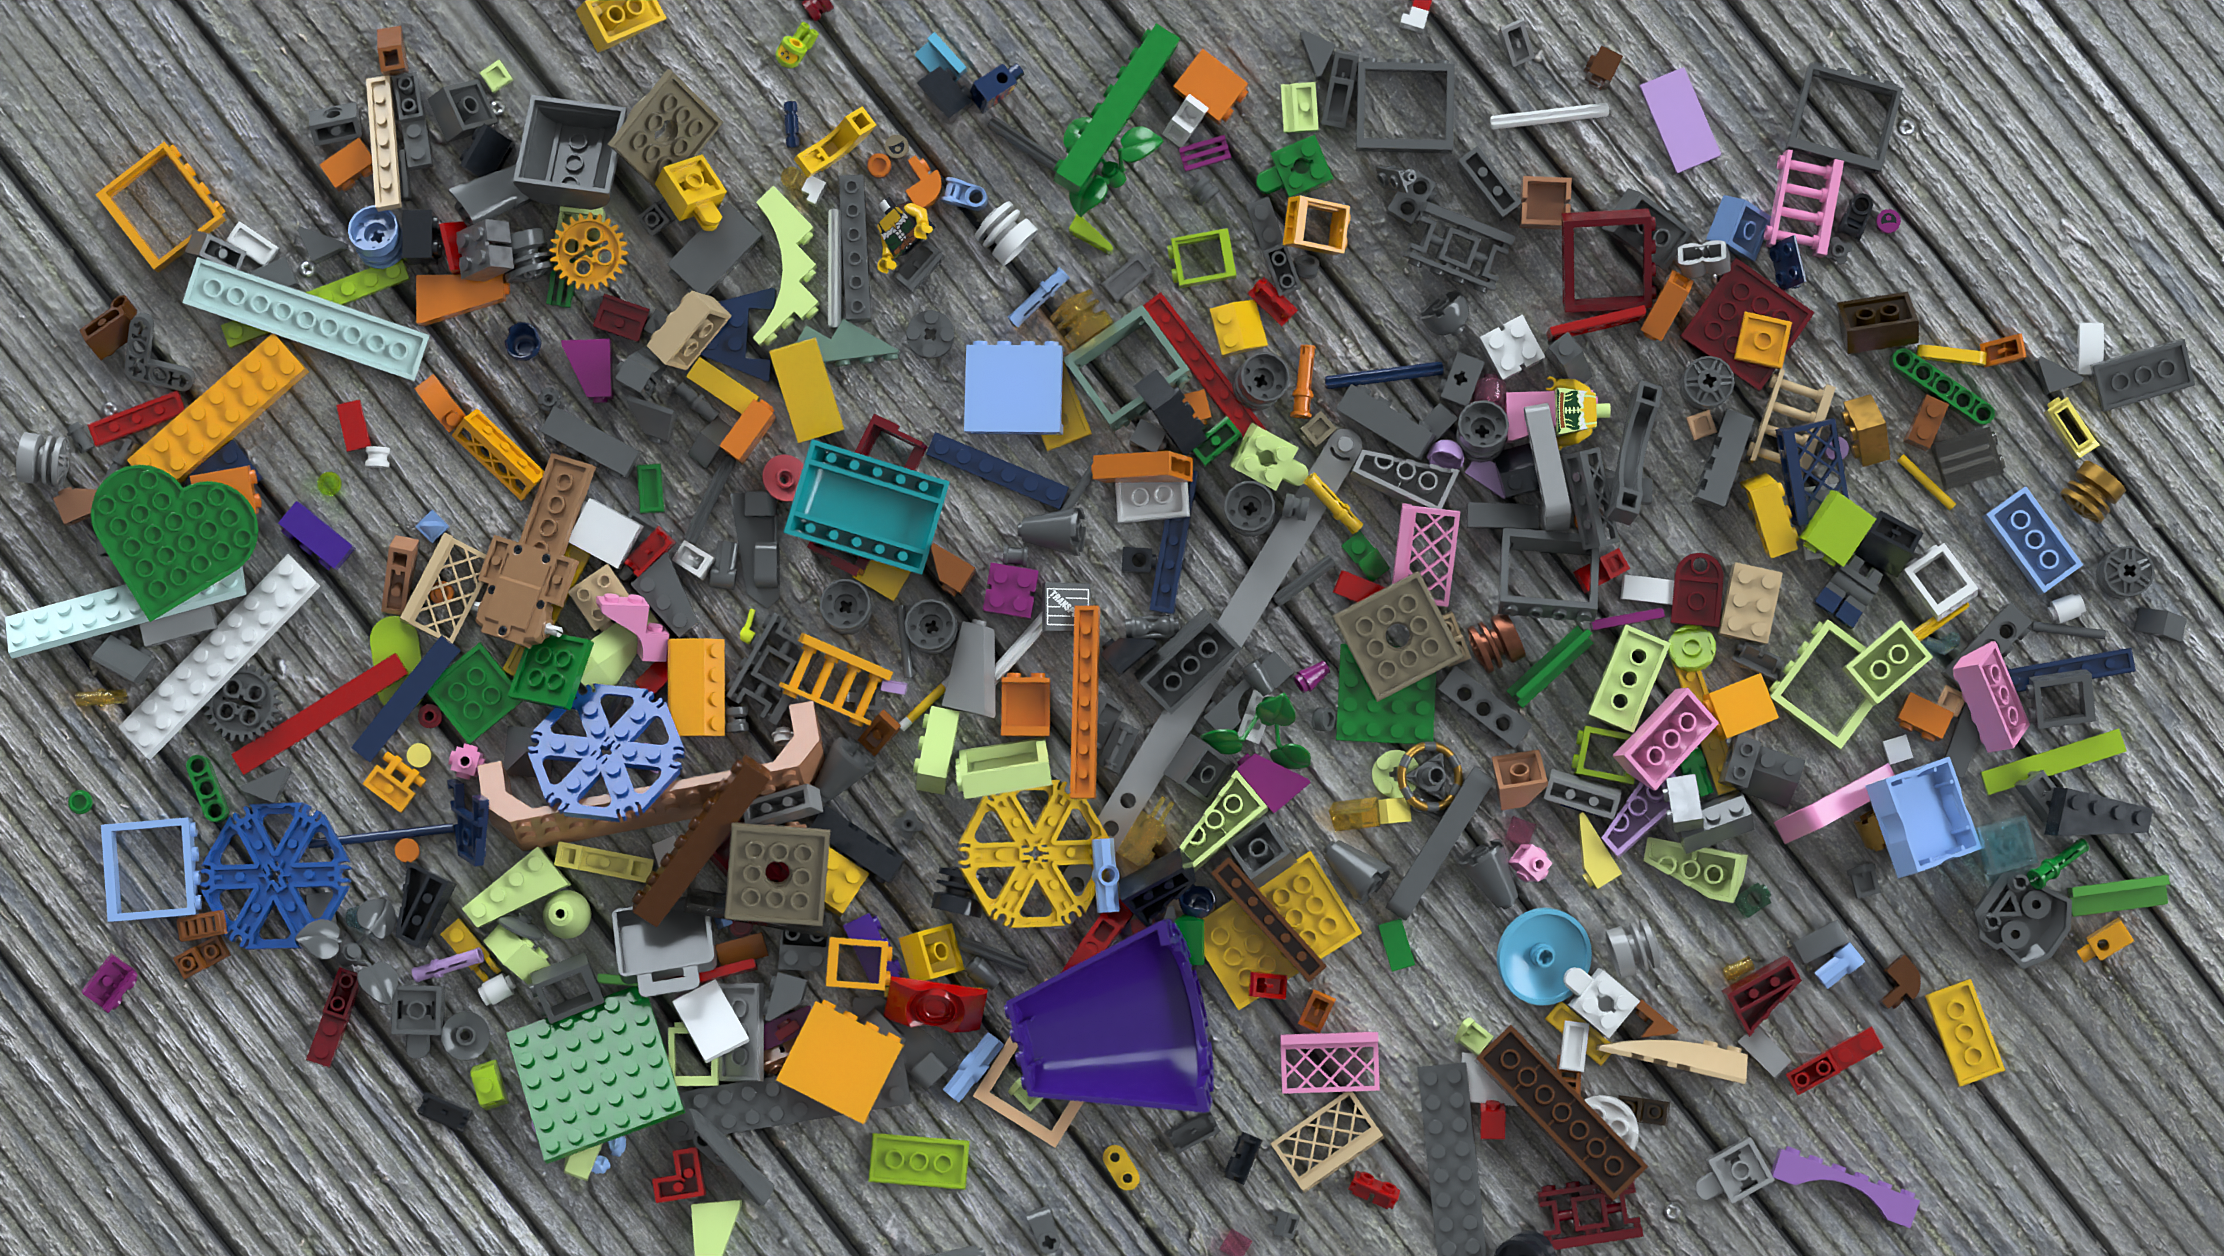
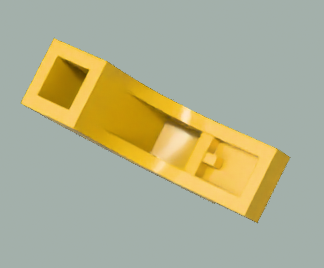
M862 106L845 116L840 124L822 140L796 155L794 161L807 178L819 171L823 172L859 145L877 125Z

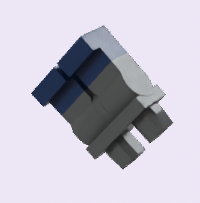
M1856 555L1850 557L1844 567H1838L1813 600L1815 605L1831 615L1837 609L1844 596H1846L1832 617L1849 629L1854 628L1858 619L1879 590L1878 584L1883 576L1882 573L1874 568H1871L1865 577L1858 573L1864 561Z

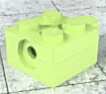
M1252 422L1229 463V466L1275 491L1282 480L1294 486H1300L1304 484V480L1309 475L1306 466L1293 459L1299 449L1297 446Z

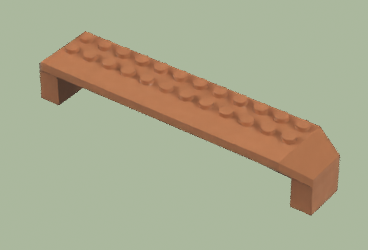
M813 701L789 705L794 736L774 762L761 764L770 770V780L756 798L804 784L814 786V782L825 761L820 723ZM502 761L477 765L481 795L489 799L488 818L491 824L522 851L533 850L536 847L543 848L558 845L559 841L569 843L692 819L695 815L699 816L701 814L705 801L709 797L713 798L717 793L716 788L723 778L727 779L731 774L729 770L673 781L644 813H642L641 807L637 806L639 810L638 817H636L634 811L629 810L625 814L627 821L622 820L620 813H618L620 822L565 817L557 809L562 803L555 804L552 808L548 805L532 809L512 796L510 779ZM651 786L636 788L634 790L635 792L641 794L645 793ZM609 794L584 798L578 803L586 806L607 807L611 803V798Z

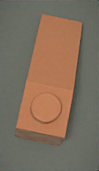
M72 487L60 490L58 492L59 495L53 497L64 525L71 526L91 517V507L96 489H72Z
M395 535L388 551L381 612L401 615L409 601L417 562L418 539Z

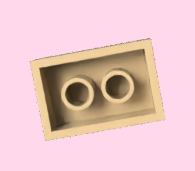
M691 291L682 298L679 307L667 316L665 324L652 334L651 341L646 346L665 365L687 370L732 315L713 297Z
M1737 562L1732 564L1717 635L1760 645L1768 644L1783 573Z

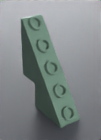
M845 319L841 321L832 339L806 325L797 342L816 337L825 368L826 364L836 363V367L849 366L850 361L858 360L860 364L873 363L874 358L882 357L884 361L897 360L900 354L898 349Z

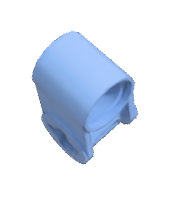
M953 177L946 178L947 186L944 196H941L940 201L974 211L983 210L987 206L988 197L982 187ZM974 193L983 195L980 203L974 204L970 201Z

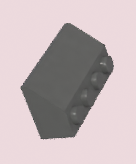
M1203 608L1145 662L1134 675L1139 683L1172 714L1242 648L1221 624Z

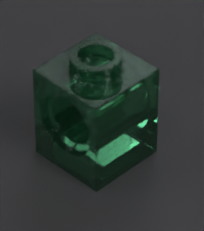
M1755 882L1737 894L1734 904L1744 919H1748L1772 903L1769 899L1772 895L1764 884L1760 886L1758 882ZM1751 892H1755L1759 896V903L1756 906H1751L1747 901V897Z

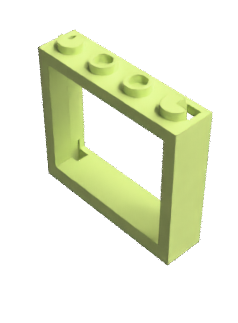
M1826 620L1823 623L1819 621L1811 631L1814 635L1809 643L1807 641L1802 643L1797 650V653L1800 655L1795 662L1792 660L1788 662L1782 670L1785 673L1780 682L1778 680L1774 681L1768 691L1771 693L1770 697L1774 704L1836 750H1840L1873 707L1866 697H1864L1835 736L1781 696L1828 631L1859 654L1866 649L1865 646L1838 626Z
M1045 737L959 750V758L955 759L957 787L959 792L963 791L964 799L1052 785Z

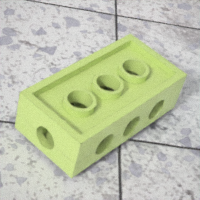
M1624 625L1586 716L1629 734L1634 733L1671 643L1629 625ZM1633 651L1642 653V663H1635L1633 661ZM1624 673H1629L1633 676L1634 683L1632 686L1624 684L1622 679ZM1616 695L1624 698L1625 705L1623 708H1617L1614 705L1613 699Z

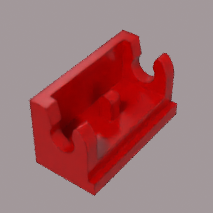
M658 526L625 559L624 563L627 566L629 565L634 570L633 573L639 577L665 552H668L676 542Z

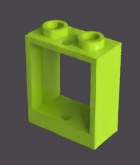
M1228 228L1171 238V245H1167L1169 260L1174 259L1175 268L1171 269L1173 283H1178L1179 289L1236 279ZM1219 239L1225 272L1184 280L1178 246Z
M1586 725L1583 726V730H1578L1576 744L1580 745L1578 754L1573 755L1571 768H1575L1574 774L1622 784H1634L1635 778L1625 770L1623 776L1584 769L1590 734L1626 741L1632 734Z

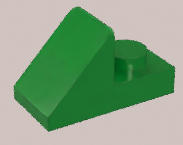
M1358 531L1341 545L1347 555L1371 582H1374L1390 569L1378 549L1371 545L1361 531Z

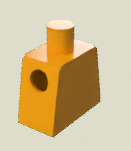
M2117 917L2087 936L2088 944L2077 950V953L2084 963L2095 956L2101 961L2131 944L2134 940L2121 919ZM2100 940H2107L2105 947L2099 948L2097 946Z

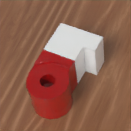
M1411 0L1413 5L1410 15L1403 13L1399 27L1422 34L1432 0Z

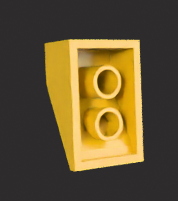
M586 0L576 10L597 53L616 46L667 19L657 0Z

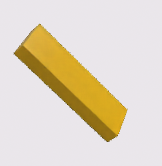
M701 357L698 358L686 376L689 380L740 414L744 413L753 399L758 401L760 398Z
M1562 1001L1558 1002L1545 1017V1020L1562 1034L1564 1021L1587 1023ZM1589 1025L1586 1055L1599 1066H1602L1612 1053L1596 1050V1045L1610 1042Z

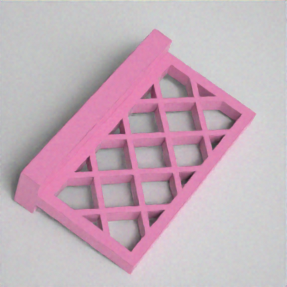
M1402 503L1392 584L1407 577L1408 574H1413L1409 569L1410 563L1419 558L1426 567L1420 572L1421 576L1429 571L1436 579V582L1430 585L1428 590L1430 591L1440 584L1445 591L1444 600L1434 599L1436 605L1449 606L1460 511L1419 507ZM1416 513H1425L1432 521L1421 529L1415 522ZM1444 516L1454 517V525L1447 531H1444L1437 521ZM1435 524L1442 532V535L1431 542L1424 531ZM1414 527H1416L1417 530H1418V532L1415 533V534H1414ZM1453 531L1451 539L1448 534ZM1421 534L1429 545L1417 552L1412 543ZM1446 537L1451 543V548L1442 555L1435 547V544ZM1432 547L1439 558L1428 565L1421 555ZM1411 551H1413L1416 554L1412 558ZM1448 555H1450V556H1449V563H1448L1447 560L1445 559ZM1443 561L1448 567V572L1439 579L1431 568ZM1447 578L1445 586L1442 581Z
M1378 1032L1280 1035L1282 1094L1380 1091ZM1349 1047H1358V1049L1353 1052ZM1363 1047H1373V1058L1365 1064L1356 1054ZM1320 1048L1327 1056L1317 1066L1308 1055L1313 1049ZM1324 1048L1334 1049L1329 1053ZM1338 1048H1346L1352 1054L1343 1065L1332 1056ZM1286 1049H1296L1303 1055L1294 1067L1286 1060ZM1300 1049H1309V1050H1308V1052H1307L1306 1054H1304ZM1353 1057L1364 1065L1355 1077L1344 1068ZM1305 1058L1315 1067L1307 1078L1296 1070ZM1329 1058L1340 1066L1331 1077L1320 1069ZM1372 1062H1374V1071L1369 1067ZM1286 1064L1291 1068V1070L1287 1074ZM1342 1069L1352 1078L1345 1087H1340L1333 1081ZM1368 1069L1374 1075V1086H1364L1357 1078ZM1317 1070L1328 1079L1322 1087H1314L1308 1081ZM1295 1071L1304 1081L1298 1088H1287V1077ZM1356 1081L1360 1086L1351 1085ZM1331 1082V1083H1333L1336 1087H1326V1086ZM1305 1083H1307V1084H1308L1309 1086H1311L1312 1088H1302V1087H1303V1085H1304Z

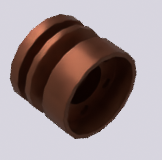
M1497 614L1491 617L1492 629L1488 630L1483 622L1478 623L1481 634H1478L1474 626L1467 628L1472 651L1477 661L1488 674L1494 671L1492 660L1499 669L1503 667L1502 655H1505L1510 663L1526 657L1523 644L1508 615Z

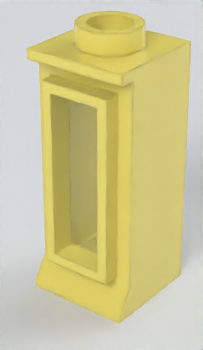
M2057 397L2047 404L2049 409L2043 413L2075 461L2100 445L2068 397L2063 400ZM2063 409L2067 411L2086 441L2081 445L2077 444L2057 414Z

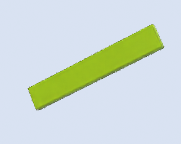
M2115 729L1982 771L1980 775L1986 794L1991 795L2015 787L2014 784L2017 781L2029 778L2027 773L2031 771L2043 770L2047 776H2051L2127 752L2120 729Z

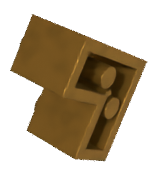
M1869 394L1843 402L1845 412H1842L1841 416L1844 426H1849V434L1852 441H1854V445H1851L1854 459H1859L1862 467L1890 460L1886 422L1872 395Z

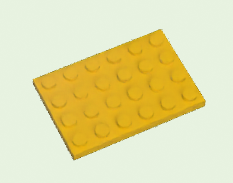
M1309 851L1296 859L1298 862L1258 890L1319 958L1322 959L1362 934L1316 858ZM1233 899L1213 911L1207 917L1202 918L1204 920V956L1238 1011L1260 998L1248 996L1250 972L1288 975V979L1299 973Z

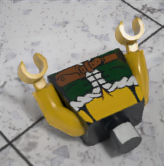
M890 197L879 204V207L886 216L877 224L882 242V258L878 261L877 269L886 274L889 272L888 269L894 270L896 268V262L892 261L894 258L897 259L908 254L923 239L926 240L927 236L936 228L928 219L925 208L909 201L896 206Z

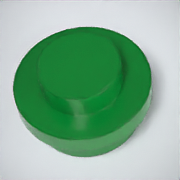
M84 790L73 792L68 799L70 810L76 814L89 812L93 805L92 796Z

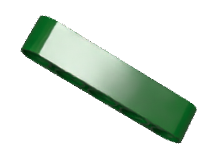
M1901 348L1891 355L1889 365L1893 371L1930 396L1949 404V409L1971 424L1983 427L1993 420L1995 411L1990 404L1912 351ZM1897 355L1906 357V366H1899L1897 364ZM1918 368H1922L1927 372L1926 380H1921L1917 377L1916 371ZM1937 382L1946 384L1947 392L1945 394L1937 391ZM1958 395H1962L1967 399L1966 407H1960L1957 404L1956 398ZM1978 409L1986 411V421H1981L1977 418L1976 412Z

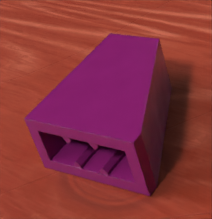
M610 339L561 340V345L587 398L593 400L595 404L608 403V399H614L612 341Z
M1247 753L1237 762L1239 767L1236 770L1266 804L1272 814L1277 812L1311 783L1309 779L1257 754L1250 756Z

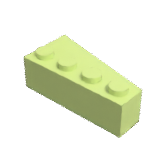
M1237 770L1180 846L1183 852L1193 861L1194 873L1227 846L1226 842L1247 829L1269 811L1266 804Z
M536 847L464 906L462 910L477 928H481L498 920L501 916L509 915L571 884L543 849Z

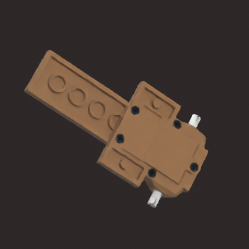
M551 453L519 542L497 535L493 536L478 577V581L489 585L482 601H474V606L472 605L470 609L477 611L475 620L482 627V633L529 649L531 645L541 644L550 635L561 637L562 634L559 632L563 633V628L554 625L552 620L553 607L551 604L563 607L579 561L565 557L564 554L595 472V466Z

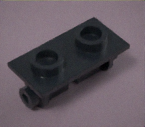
M1242 1132L1241 1136L1238 1135V1140L1233 1149L1236 1155L1235 1157H1230L1226 1169H1224V1177L1244 1185L1263 1140L1246 1132Z

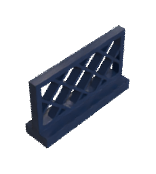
M1834 418L1790 428L1775 429L1788 506L1792 514V524L1802 526L1809 523L1813 516H1809L1808 506L1812 500L1820 505L1822 504V501L1815 497L1822 485L1830 491H1838L1840 489L1841 494L1849 499ZM1829 425L1831 434L1825 442L1816 434L1822 426ZM1805 431L1810 435L1803 447L1796 443L1795 432ZM1814 438L1824 444L1817 456L1807 450ZM1827 447L1834 451L1835 455L1830 465L1820 459ZM1804 453L1814 458L1807 470L1800 466L1799 461ZM1818 462L1828 468L1821 479L1811 474ZM1831 471L1837 474L1839 482L1834 489L1824 483ZM1808 476L1818 482L1811 494L1804 489V483Z

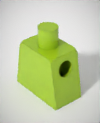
M497 1059L473 1066L470 1074L479 1105L483 1109L489 1110L509 1104Z

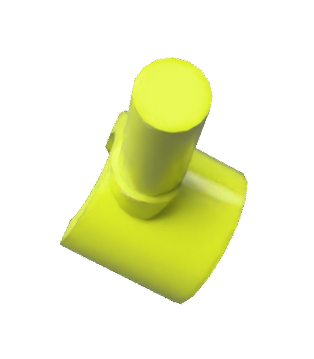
M754 609L749 610L745 626L740 632L741 641L747 644L752 642L756 634L749 630L756 611Z

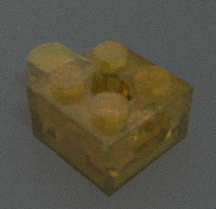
M1163 795L1150 815L1141 810L1116 851L1118 855L1140 868L1143 864L1148 865L1155 855L1152 852L1153 847L1156 843L1161 845L1168 834L1164 830L1166 825L1163 824V821L1173 807L1174 802L1170 801L1159 820L1155 819L1156 814L1166 800V797Z

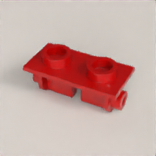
M1265 277L1260 279L1247 293L1281 327L1298 311L1283 295H1278L1276 288Z
M1357 1170L1348 1190L1352 1191L1351 1194L1368 1200L1370 1193L1374 1194L1372 1203L1385 1209L1394 1208L1401 1191L1390 1182L1379 1181L1370 1173Z

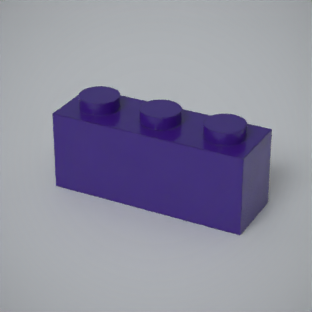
M298 501L291 506L278 522L283 527L281 532L291 540L294 537L302 542L299 547L309 555L313 552L320 557L318 562L328 570L331 567L339 570L356 549Z
M868 913L843 925L849 939L888 941V946L892 947L888 938L883 939L879 932L882 929V925L877 915L872 917L871 913ZM852 945L870 983L878 984L881 947ZM898 959L887 961L886 971H891V976L901 977L900 974L903 973Z

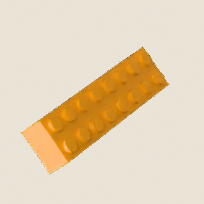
M272 333L127 461L131 466L148 465L162 469L173 476L181 485L191 472L229 443L307 375L309 371L276 334Z

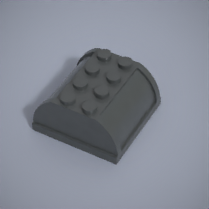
M531 95L513 179L514 185L525 196L542 204L594 210L607 205L611 198L618 154L608 143L626 122L627 108Z

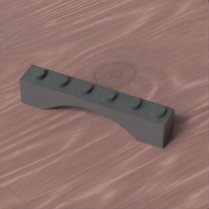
M1640 380L1630 393L1607 519L1630 526L1639 515L1643 495L1642 473L1650 433L1660 405L1662 386Z

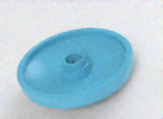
M1537 908L1518 916L1504 931L1497 949V969L1502 982L1513 995L1534 1005L1556 1004L1573 995L1574 993L1563 982L1565 972L1570 968L1576 967L1581 968L1588 974L1592 959L1590 940L1583 926L1569 914L1553 908Z

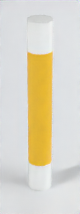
M949 675L899 723L903 731L945 693Z

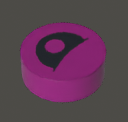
M1885 209L1877 215L1876 227L1884 234H1891L1901 224L1900 215L1893 209Z

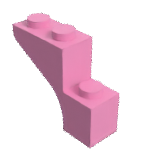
M609 593L596 597V604L604 615L636 634L637 654L642 661L666 662L669 633L664 626L658 623H649L647 626L649 605L642 596L632 594L628 595V597H619L616 594Z

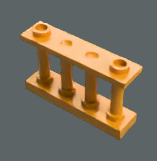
M801 633L798 642L804 644L802 647L804 651L789 685L780 681L778 686L784 688L783 693L795 699L797 695L803 696L850 717L848 722L860 727L863 726V723L871 725L872 721L864 718V715L878 683L882 682L883 679L890 681L893 672L805 633ZM817 650L826 653L824 657L826 661L812 693L808 694L799 690L798 687L813 653L816 654ZM840 659L848 663L846 666L848 670L833 704L820 699V696L834 664L838 663ZM861 669L870 672L868 676L870 679L855 713L843 709L842 706L856 674L860 673Z

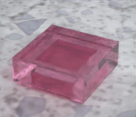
M1513 816L1505 839L1519 845L1529 844L1536 824Z
M1231 1228L1219 1249L1229 1256H1244L1252 1240Z

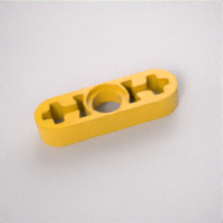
M1917 345L1916 355L1923 360L1974 366L1986 365L1987 353L1983 351Z

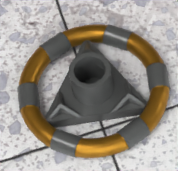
M1435 741L1418 743L1403 755L1398 765V786L1405 800L1413 807L1425 812H1438L1450 806L1463 785L1461 763L1456 754L1441 743ZM1422 751L1439 752L1406 774L1410 762L1416 754ZM1443 755L1447 758L1454 771V784L1446 798L1444 784L1446 773L1444 771ZM1407 781L1441 801L1423 802L1417 799L1407 785Z

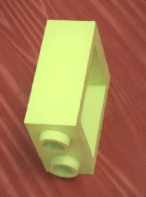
M674 1022V1027H668V1059L677 1086H718L719 1057L711 1061L710 1076H676V1034L688 1033L683 1022Z

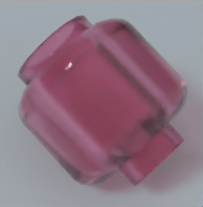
M1485 374L1484 378L1479 379L1476 384L1475 402L1485 400L1494 402L1498 406L1504 405L1506 401V383L1499 379L1496 374Z

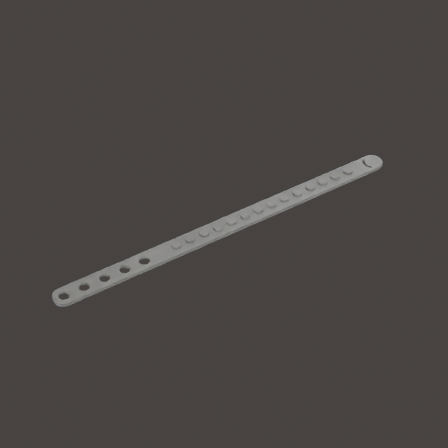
M1349 429L1335 431L1308 474L1310 475L1315 472L1336 494L1362 450L1360 437ZM1330 448H1333L1339 457L1350 458V460L1342 461L1332 455ZM1305 484L1300 486L1295 497H1310L1306 520H1298L1295 516H1290L1289 518L1281 517L1218 620L1241 648L1327 508ZM1237 654L1174 713L1170 714L1164 708L1101 811L1098 820L1103 827L1108 821L1117 823L1119 827L1118 833L1115 836H1109V838H1114L1115 854ZM1130 793L1134 795L1136 803L1132 808H1124L1121 805L1120 799L1123 794ZM1090 829L1089 833L1087 834V836H1086V838H1085L1084 840H1087V839L1090 838V836H1091V829ZM1087 864L1068 865L1063 877L1068 885L1072 878L1080 877L1084 881L1085 889L1092 875V868ZM1084 889L1080 892L1073 893L1075 896H1080L1083 893ZM1048 900L1043 907V917L1049 916L1052 911ZM1071 911L1069 913V919L1072 923L1066 924L1062 920L1065 926L1051 927L1059 930L1066 929L1074 923L1077 917L1075 913Z

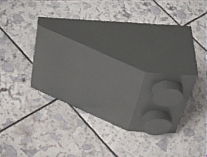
M1628 188L1614 210L1649 209L1651 217H1655L1656 230L1651 231V238L1655 239L1656 253L1652 254V262H1655L1656 266L1666 271L1678 254V247L1684 245L1692 230L1643 193ZM1643 224L1602 227L1603 230L1643 256Z

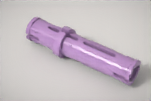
M477 947L476 949L441 960L436 958L431 960L429 964L414 967L412 969V976L417 983L432 977L441 978L445 973L482 963L484 961V954L481 948Z

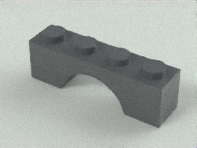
M1266 651L1258 659L1259 663H1263L1275 690L1294 673L1275 651L1271 654ZM1244 674L1239 677L1242 681L1236 687L1231 684L1221 694L1224 698L1218 704L1213 701L1204 710L1206 715L1203 719L1214 730H1234L1241 723L1238 713L1239 700L1247 690L1253 687L1243 678Z

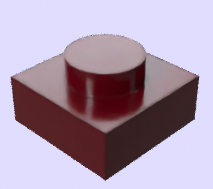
M788 1018L777 1025L779 1030L775 1032V1035L779 1041H782L800 1029L801 1025L797 1019L791 1022Z

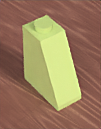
M742 1200L691 1204L695 1256L724 1255L742 1206Z

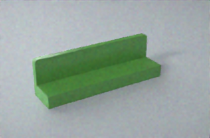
M2169 875L2068 888L2069 898L2072 899L2071 915L2082 916L2168 904L2166 885H2170Z

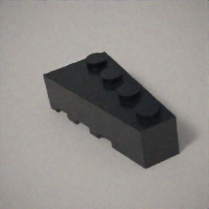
M2054 787L2044 835L2149 833L2153 809L2070 788Z
M826 805L823 807V812L819 813L810 827L812 829L830 830L829 843L833 845L832 849L843 856L847 854L854 859L852 862L862 869L867 868L872 871L873 875L871 877L883 885L886 881L888 883L893 881L907 860Z

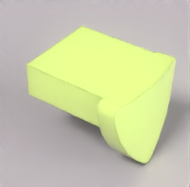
M1470 1017L1463 1021L1455 1035L1454 1041L1457 1044H1462L1474 1055L1478 1056L1485 1050L1494 1036Z
M1021 1077L1015 1081L1008 1091L1011 1096L1014 1095L1029 1111L1043 1099L1028 1097L1027 1090L1022 1088Z

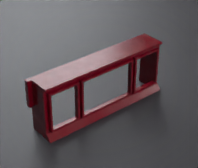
M873 414L855 453L869 457L882 431L914 447L904 468L916 471L928 447L922 441L899 431V425L877 414ZM809 542L808 549L832 560L831 565L855 577L858 574L863 576L870 562V559L859 556L854 565L823 550L824 545Z

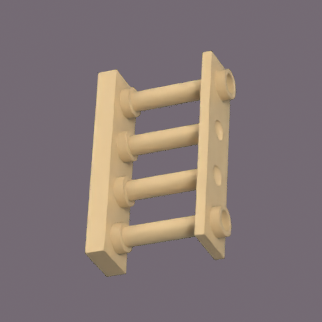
M1780 369L1777 374L1773 373L1768 386L1772 390L1755 441H1750L1746 454L1749 456L1748 463H1754L1758 456L1781 464L1779 453L1760 447L1764 433L1776 437L1775 429H1780L1768 425L1772 411L1807 422V424L1825 420L1836 387L1826 384L1823 390H1815L1783 379L1785 373L1783 369ZM1779 388L1814 399V402L1818 403L1816 411L1808 413L1775 402ZM1823 426L1820 428L1816 436L1820 437ZM1795 434L1796 443L1803 447L1810 435L1804 434L1801 436ZM1814 438L1807 448L1812 454L1815 452L1818 440ZM1804 453L1799 460L1800 466L1807 470L1811 464L1812 457Z

